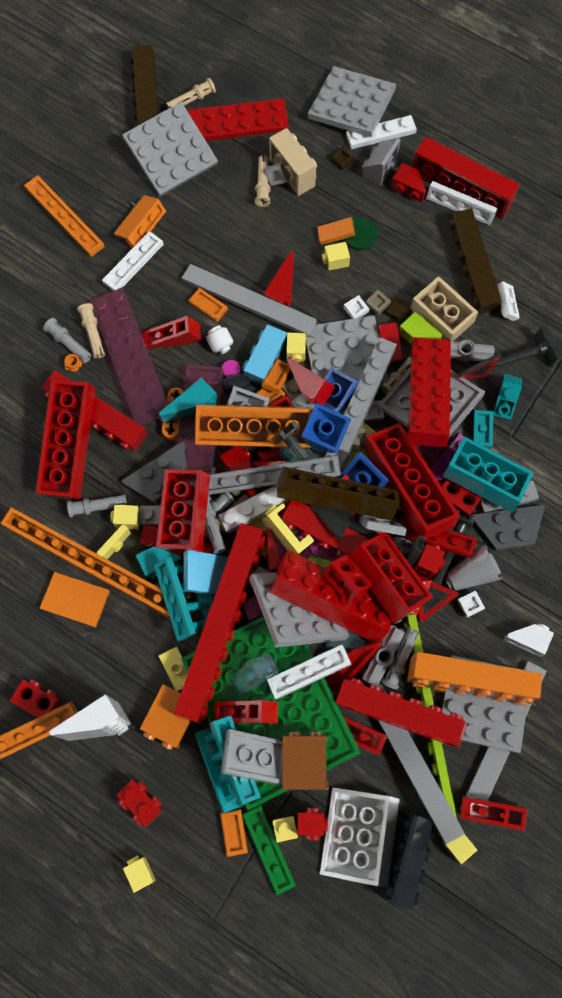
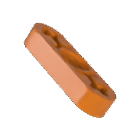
M178 387L172 388L168 392L166 406L174 401L176 394L180 396L184 391ZM182 418L163 423L162 433L165 439L173 441L179 437ZM170 423H173V429L175 432H172V434L169 435L168 431L171 427Z

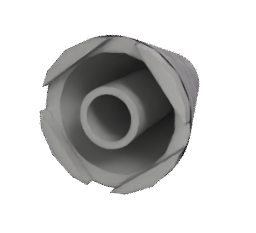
M486 544L474 550L472 558L466 557L447 572L448 577L445 580L450 589L454 587L455 591L503 579L494 557L487 551L488 547Z

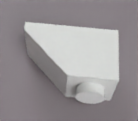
M534 624L507 634L504 637V641L538 657H542L546 654L554 633L549 631V627L543 624Z

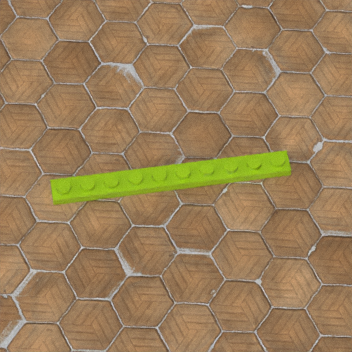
M416 614L408 615L406 621L403 622L405 633L407 627L419 632ZM420 634L412 648L411 653L413 655L417 652L423 653ZM430 686L416 688L417 693L421 694L423 706L427 708L430 705L434 706ZM429 739L430 742L427 743L429 755H433L434 763L431 764L433 776H437L438 786L456 817L442 743Z

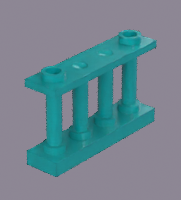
M172 557L165 558L155 564L154 568L177 641L185 640L196 633L195 630L204 629L215 596L196 592L199 602L186 603L183 592L189 591H184V584H180L177 575L184 573V565L174 566ZM202 610L205 620L192 622L189 611Z
M231 716L210 723L211 728L195 733L223 813L261 798L255 780L221 774L226 732L229 729L236 730Z

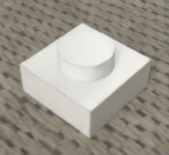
M359 295L344 304V309L354 320L369 312L368 306Z
M476 591L457 600L466 618L485 609Z

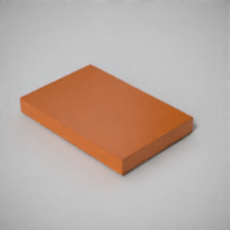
M54 572L40 609L96 628L110 590Z

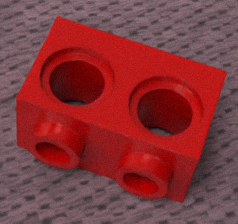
M449 479L442 486L454 507L460 510V516L469 517L482 498ZM447 488H453L456 493H449ZM463 499H469L472 504L466 505Z
M347 554L332 561L322 574L348 605L363 597L373 585Z
M32 679L29 682L22 680L10 700L13 704L36 717L57 709L62 701L57 699L58 694L49 689L46 692L39 689L41 684ZM31 689L33 695L30 699L26 700L24 697L25 692ZM49 699L50 706L43 710L41 707L42 702Z

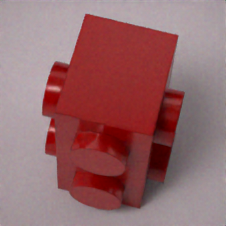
M426 544L421 548L423 549L422 553L412 568L417 574L431 579L442 569L446 559L443 558L445 552L439 546Z
M131 780L117 794L120 798L118 803L126 811L128 809L134 814L132 818L139 826H149L164 811L160 807L162 803L154 795L151 797L146 792L148 788L140 780L138 782Z
M306 808V813L298 812L297 835H306V840H319V836H324V831H328V818L324 817V813H319V809Z

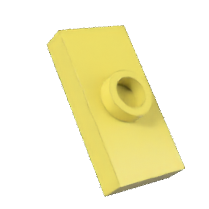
M124 524L121 525L97 551V554L108 559L114 551L118 552L122 548L124 540L131 534L129 529Z
M176 646L159 655V658L175 690L179 692L184 686L188 673Z

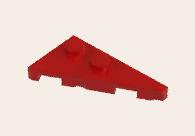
M377 640L346 652L352 665L324 677L330 690L335 693V696L340 692L343 680L350 681V678H353L381 647V642Z

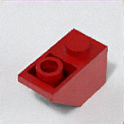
M402 162L393 177L391 189L422 203L426 190L419 171Z

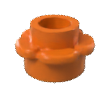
M75 354L66 356L64 360L65 369L71 370V372L78 371L79 367L82 366V361Z

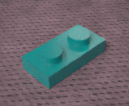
M474 410L472 441L488 449L493 447V411Z

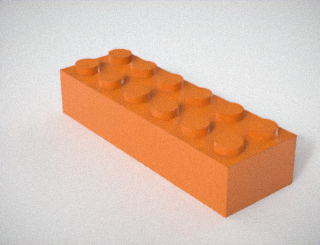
M196 404L195 444L288 447L284 441L275 445L271 438L295 421L299 428L293 435L296 437L298 444L301 447L311 448L301 436L313 409L309 407Z
M417 652L410 658L407 682L413 683V687L416 688L431 686L435 691L445 692V689L453 690V693L457 695L471 693L474 694L475 698L486 699V696L494 697V701L497 702L512 700L515 701L514 704L527 706V703L532 704L533 701L540 699L542 673Z

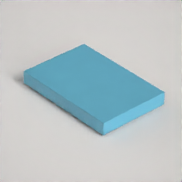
M190 550L184 551V591L216 595L229 557Z

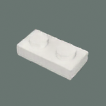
M505 282L497 284L502 300L501 313L503 317L512 321L519 319L513 286Z

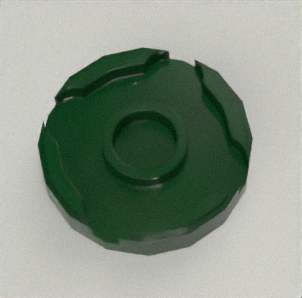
M364 217L353 218L355 236L345 238L344 242H346L349 248L356 251L370 249L375 244L378 236L375 223Z

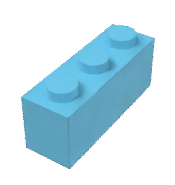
M267 325L265 330H261L258 336L259 342L252 347L251 357L249 361H245L242 368L244 376H248L250 381L262 385L276 359L279 358L287 342V332Z

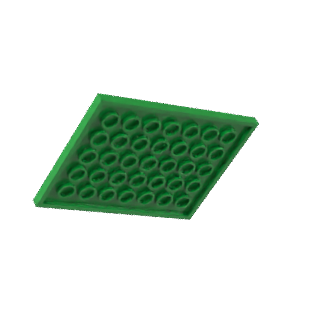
M264 616L235 631L233 640L228 642L226 648L228 649L227 658L225 661L222 660L220 665L222 669L220 678L215 680L213 686L215 688L212 700H208L206 706L208 708L206 717L209 723L214 721L215 702L257 700L278 702V723H234L236 731L283 741V736H289V732H301V736H310L309 732H322V736L328 737V741H326V771L361 754L325 678L319 679L279 699H275L267 679L314 658L308 644L276 648ZM195 652L181 658L187 673ZM255 781L261 798L246 803V808L251 810L288 790H283V785Z

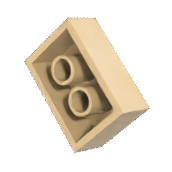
M285 128L269 138L270 160L274 165L283 164L288 177L287 182L295 193L299 196L315 187L317 164L313 158L309 157L305 147L298 143L295 134Z
M439 276L413 298L410 308L413 312L424 316L430 325L437 327L442 334V339L454 341L475 322L478 314L477 310Z

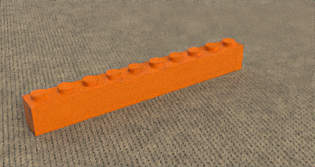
M12 507L2 520L1 525L11 533L170 619L162 590L159 587Z

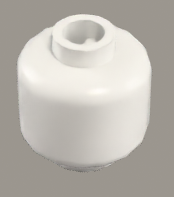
M217 326L208 331L209 335L206 337V340L213 352L224 354L231 350L230 346L233 344V339L227 328Z

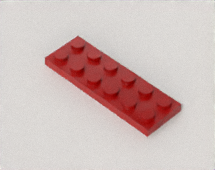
M284 98L187 110L205 141L277 133L285 128L289 130Z

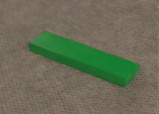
M260 805L243 813L244 821L276 895L295 887L296 884L262 806Z

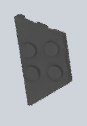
M182 441L123 479L122 483L142 496L147 497L152 502H159L162 500L165 469L186 470L187 460L185 459L186 444Z
M545 506L517 508L512 513L508 510L474 514V522L480 528L482 535L489 540L490 545L495 551L533 546L536 542Z

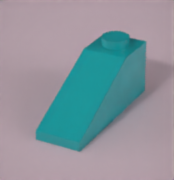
M200 378L158 413L160 420L164 423L196 414V404L216 405L217 394Z

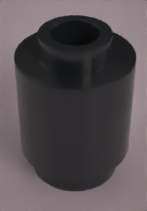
M244 373L226 376L227 378L222 379L225 393H231L233 385L246 390L247 387H250L249 377L244 376Z

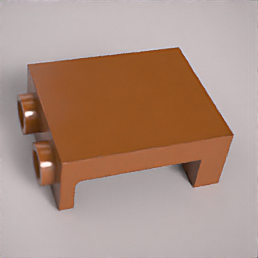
M289 732V736H283V790H329L326 775V741H328V737L322 736V732H309L310 736H301V732Z

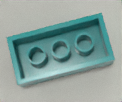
M464 436L443 477L512 513L521 502L534 472Z

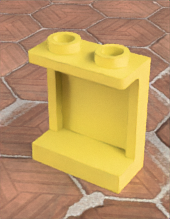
M275 504L264 513L267 517L263 521L287 551L299 554L314 540L310 535H307L298 541L277 515L285 505L281 504L278 506Z

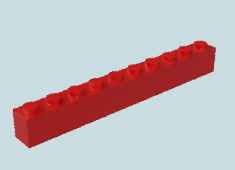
M243 523L239 526L174 711V715L197 724H201V721L206 719L208 713L206 706L208 700H212L215 688L213 686L215 680L220 678L222 660L225 661L227 658L228 649L226 648L228 642L233 640L235 622L240 620L242 612L240 607L242 603L246 602L248 596L246 590L248 584L251 585L250 577L254 574L252 573L254 566L259 564L261 557L259 555L260 549L264 548L267 537L261 528Z

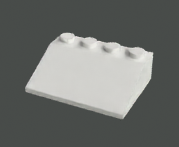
M105 694L49 731L51 736L67 741L115 734L119 736L129 729L127 726L131 722L120 704Z
M333 788L320 874L374 886L388 887L399 799Z

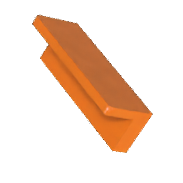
M144 195L114 234L116 237L125 239L131 249H133L149 231L151 232L166 210L159 199Z

